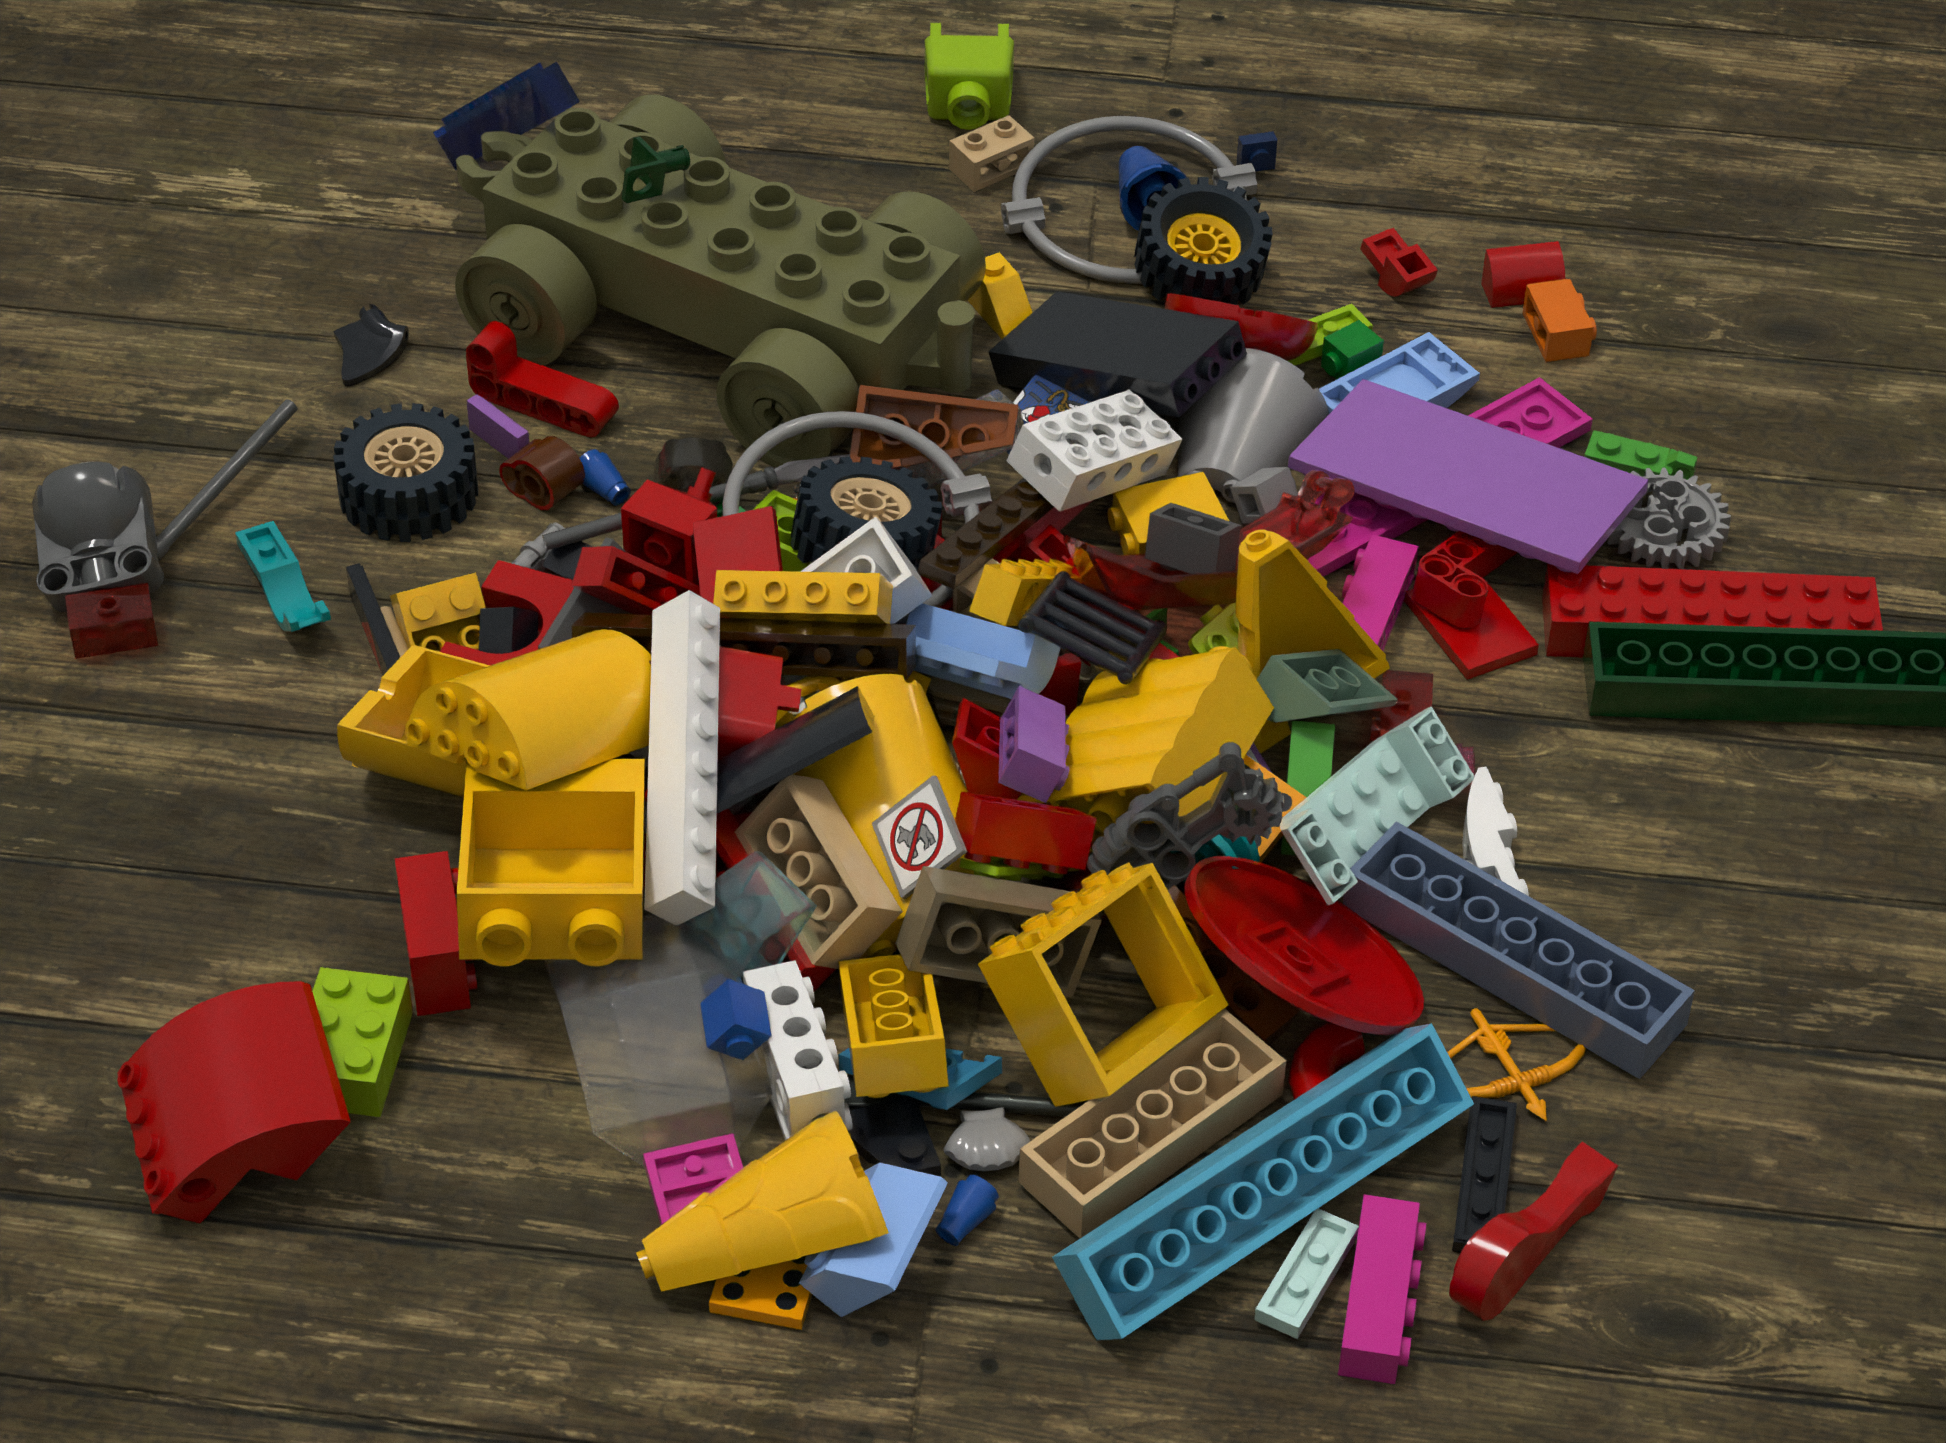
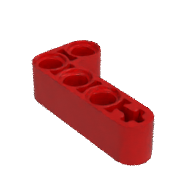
M489 322L466 348L470 388L475 394L483 397L488 402L586 437H596L619 410L617 398L608 389L518 357L515 335L509 327L501 322Z
M1458 531L1420 559L1412 596L1420 605L1457 627H1475L1481 621L1488 593V584L1481 576L1485 577L1517 552L1500 545L1487 544L1481 538Z

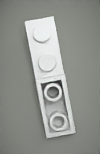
M1480 767L1472 781L1467 802L1462 842L1463 859L1529 896L1525 880L1519 879L1515 872L1514 856L1511 851L1512 839L1517 837L1516 820L1512 813H1507L1503 805V793L1500 784L1493 782L1487 767Z

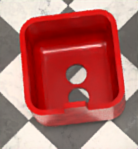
M719 646L718 759L775 730L777 710L799 711L801 689L780 684L783 657Z

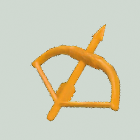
M1472 1009L1470 1015L1479 1029L1447 1052L1450 1059L1477 1040L1484 1053L1497 1055L1510 1076L1491 1081L1485 1086L1466 1088L1470 1097L1497 1099L1515 1092H1521L1528 1103L1526 1108L1547 1121L1546 1102L1544 1099H1538L1532 1087L1551 1082L1552 1079L1572 1070L1584 1056L1586 1048L1578 1044L1566 1058L1550 1066L1543 1065L1521 1072L1507 1052L1511 1045V1040L1505 1032L1556 1030L1545 1024H1489L1479 1009Z

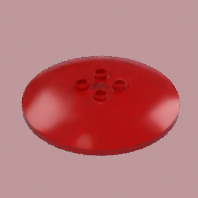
M1231 856L1205 858L1199 861L1189 873L1185 881V897L1199 926L1241 971L1281 1000L1327 1022L1375 1035L1398 1034L1403 1029L1412 1027L1422 1014L1424 997L1421 986L1414 972L1400 953L1374 927L1337 900L1335 903L1327 905L1317 887L1267 864Z

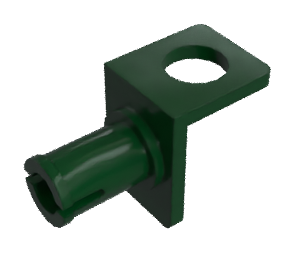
M640 136L633 138L630 167L625 170L622 200L625 203H631L662 195L665 174L687 170L690 167L688 150L683 145H679L675 148L656 152ZM637 178H640L646 186L639 191H634L633 184Z

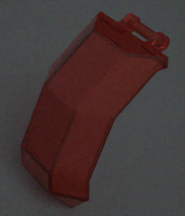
M1320 470L1308 472L1304 477L1297 496L1283 492L1275 509L1240 529L1235 571L1190 574L1181 570L1170 571L1161 568L1160 563L1145 559V553L1116 555L1067 535L1064 536L1063 542L1086 586L1134 609L1150 610L1236 603L1239 546L1249 533L1256 530L1275 532L1289 540L1306 559H1309L1327 547L1351 523L1353 517L1339 510L1352 499L1355 489L1352 482L1348 479L1340 477L1331 479L1328 474ZM1324 494L1321 504H1315L1317 498Z

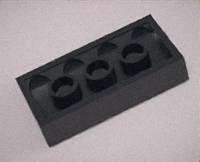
M854 687L759 739L718 759L717 814L872 733L875 716L859 687Z

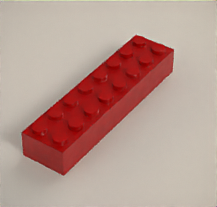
M1547 564L1542 595L1546 656L1583 658L1589 621L1883 631L1875 577L1585 565L1576 574L1573 572H1563L1557 569L1556 566Z

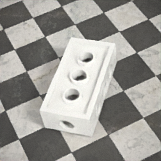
M1127 390L1023 424L1007 458V462L1061 512L1165 475L1180 446L1182 438L1170 428V425L1165 420L1156 415L1138 395L1134 394L1131 390Z
M796 960L743 971L744 984L762 990L765 993L772 1036L753 1053L785 1140L815 1119L824 1117L834 1111L839 1113L847 1130H852L850 1110L847 1103H844V1099L851 1097L849 1080L845 1070L838 1072L836 1068L839 1064L836 1045L833 1039H825L824 1034H826L827 1030L824 1014L821 1007L814 1008L812 1005L815 1002V997L809 976L802 978Z

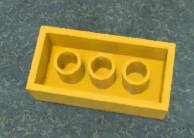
M901 954L838 961L843 1012L856 1097L882 1098L896 1092L915 1091L926 1093L936 1088L949 1087L945 1039L932 974L909 971Z

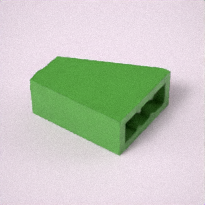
M1292 721L1286 783L1305 797H1308L1331 777L1335 724ZM1283 835L1281 854L1296 855Z

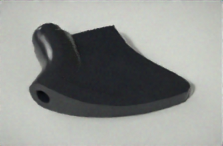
M369 304L370 310L366 311L364 306L359 312L360 320L333 331L335 339L343 350L341 371L343 384L345 386H352L367 380L398 359L408 343V326L390 322L383 311L379 310L376 305Z

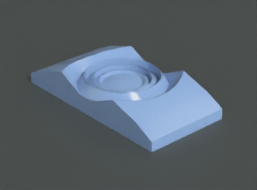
M1428 332L1319 388L1326 401L1329 414L1362 379L1448 408L1479 381L1480 373Z

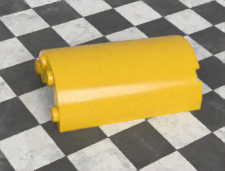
M898 674L869 675L831 686L805 700L807 708H804L795 717H793L792 713H786L775 725V729L856 686L861 690L875 716L872 733L794 773V775L823 780L903 911L859 959L892 955L897 951L898 948L895 943L913 895L911 894L906 899L900 897L872 822L931 776H937L954 820L961 791L968 792L923 687L916 680L910 683L905 682L903 675ZM964 855L944 869L974 875L973 870L960 867L961 858H964Z

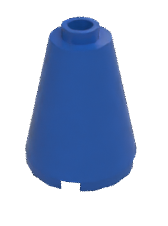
M1134 146L1127 149L1119 159L1120 209L1125 220L1138 231L1145 205L1148 206L1150 197L1155 192L1160 195L1162 187L1168 183H1171L1177 189L1179 179L1187 178L1180 169L1143 146Z

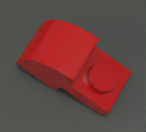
M1394 228L1365 238L1362 241L1360 250L1380 274L1378 286L1390 296H1400L1430 284L1437 275L1438 269L1419 245L1415 244L1409 247Z

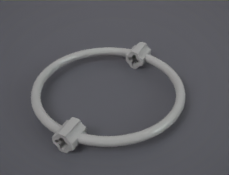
M1101 117L1064 127L1039 142L1021 162L1013 182L1012 202L1001 203V215L1006 234L1024 232L1033 245L1044 255L1073 272L1102 281L1142 284L1140 281L1142 272L1136 273V269L1104 266L1076 257L1054 244L1040 231V229L1045 228L1043 203L1040 197L1027 199V186L1034 169L1047 154L1064 143L1089 134L1107 131H1140L1174 139L1200 152L1217 167V169H1213L1212 175L1215 186H1217L1220 179L1228 182V190L1234 192L1239 186L1246 190V195H1252L1257 192V181L1252 163L1234 166L1228 157L1215 145L1184 127L1145 117Z
M845 411L823 412L806 415L782 423L763 434L745 450L728 478L723 498V516L739 513V501L744 482L751 469L765 453L779 443L798 434L817 429L838 427L858 428L888 435L908 444L925 455L948 479L943 481L941 486L942 503L946 513L951 514L952 517L964 514L965 524L979 514L981 510L992 503L990 485L986 476H982L980 473L965 476L959 466L945 451L910 427L871 414ZM941 585L931 593L933 596L923 602V604L940 608L953 597V589ZM909 613L895 624H906Z

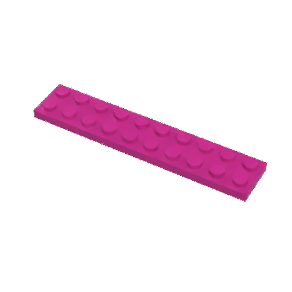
M1540 377L1468 415L1557 448L1591 431L1593 420ZM1335 486L1253 531L1267 530L1289 540L1324 577L1355 560L1359 548L1366 549L1372 534L1393 539L1428 519L1416 518L1407 511L1391 505L1378 504L1374 499L1355 492H1346Z

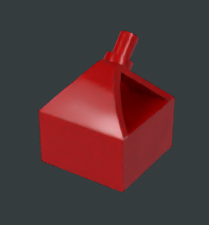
M701 467L694 487L689 486L687 493L647 479L621 507L623 549L635 557L699 586L692 523L717 518V507L710 502L713 494L709 493L716 472Z

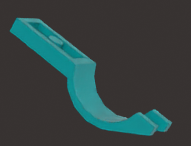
M274 521L235 532L237 545L261 583L271 612L283 631L293 632L307 626L331 620L330 611L323 600L314 604L305 584L299 561Z

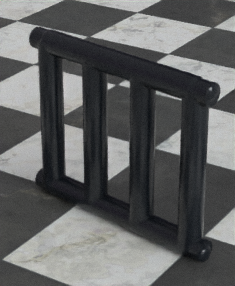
M1066 571L1059 572L1025 612L1018 624L1022 632H1032L1117 676L1122 684L1131 683L1167 631V625L1163 621L1155 622L1072 579Z

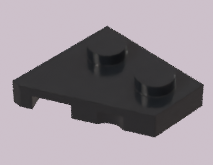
M907 1096L850 1110L852 1130H848V1133L853 1143L857 1146V1153L867 1162L875 1165L880 1162L941 1176V1164L915 1098Z

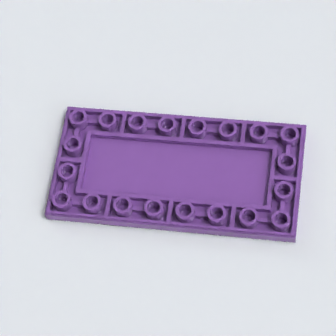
M1362 379L1290 454L1288 460L1289 468L1303 473L1307 478L1320 479L1338 486L1343 491L1355 492L1374 499L1378 504L1391 505L1409 512L1416 518L1429 519L1445 525L1449 530L1470 534L1481 538L1487 544L1500 545L1518 552L1525 558H1535L1554 565L1563 572H1573L1576 574L1583 569L1647 492L1649 481L1648 479Z

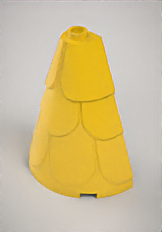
M1256 530L1249 533L1241 542L1238 554L1235 607L1236 617L1239 621L1238 651L1250 662L1255 678L1259 677L1272 655L1340 649L1374 679L1390 669L1389 663L1386 660V654L1354 620L1355 616L1326 587L1327 580L1289 540L1267 530ZM1269 720L1265 722L1253 742L1260 754L1291 734L1288 722L1275 723Z
M834 1111L824 1117L815 1119L758 1160L750 1162L713 1192H703L643 1238L642 1243L645 1249L636 1252L645 1278L648 1279L655 1276L662 1292L737 1275L742 1271L795 1260L802 1256L870 1241L876 1237L888 1234L887 1226L869 1179L865 1175L857 1150L839 1113Z

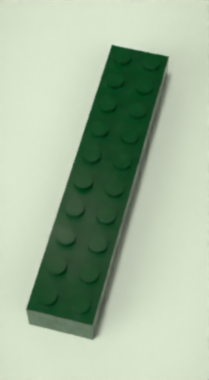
M1591 621L1588 624L1583 662L1589 716L1946 727V633Z

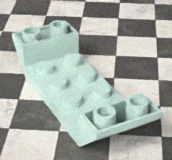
M1431 706L1369 744L1282 818L1280 829L1327 905H1331L1358 882L1350 868L1396 821L1408 827L1430 807L1454 798L1473 781L1475 776Z

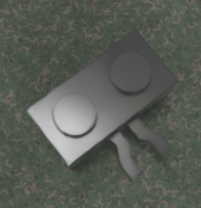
M1169 503L1150 513L1145 559L1160 563V567L1165 570H1181L1193 574L1195 579L1202 582H1216L1235 571L1241 525L1181 505Z

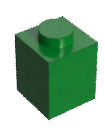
M1358 320L1324 337L1321 367L1327 374L1335 379H1339L1381 357L1384 340Z

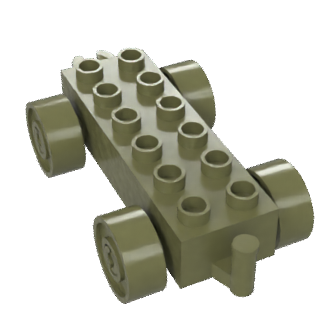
M651 94L639 96L630 101L610 122L600 119L595 112L589 109L567 107L533 140L526 136L505 131L482 134L483 159L487 162L500 160L509 162L500 171H489L480 168L475 159L469 155H462L456 159L458 182L461 187L484 204L487 241L462 264L457 272L455 280L457 300L466 320L477 334L491 321H498L509 327L515 335L517 356L540 365H546L556 360L592 323L596 314L597 303L734 357L736 359L719 378L716 396L725 424L746 449L769 430L795 418L823 412H856L860 385L904 390L908 385L941 388L946 392L959 393L967 390L972 383V337L975 311L967 301L979 289L984 280L986 270L985 256L980 241L971 226L958 212L937 198L911 191L895 193L887 197L867 219H863L858 212L850 208L831 207L797 194L787 184L766 182L729 168L716 136L695 112L674 99ZM640 136L656 152L675 148L679 145H683L688 150L690 167L687 170L665 174L662 195L631 203H625L622 200L625 170L630 167L633 138ZM637 178L633 184V190L639 191L646 184L640 178ZM824 428L798 434L773 447L760 460L777 468L786 462L830 457L854 428Z

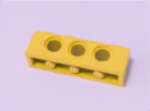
M1002 559L1001 564H985L969 612L1003 626H1018L1025 612L1059 572H1068L1072 579L1083 583L1084 578L1072 574L1073 567L1071 565L1054 559H1050L1049 563L1034 559L1033 562L1018 559V562Z
M716 570L713 604L720 608L721 618L890 624L893 585L881 573Z

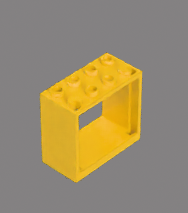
M1126 863L1114 869L1108 875L1105 870L1093 873L1081 881L1083 889L1077 893L1075 891L1066 893L1051 903L1053 907L1051 912L1046 915L1045 913L1037 914L1020 925L1023 932L1016 937L1009 935L990 946L992 954L978 963L980 970L1055 1107L1112 1095L1229 1005L1153 863L1132 868L1130 863ZM1104 910L1156 1009L1095 1054L1042 953Z

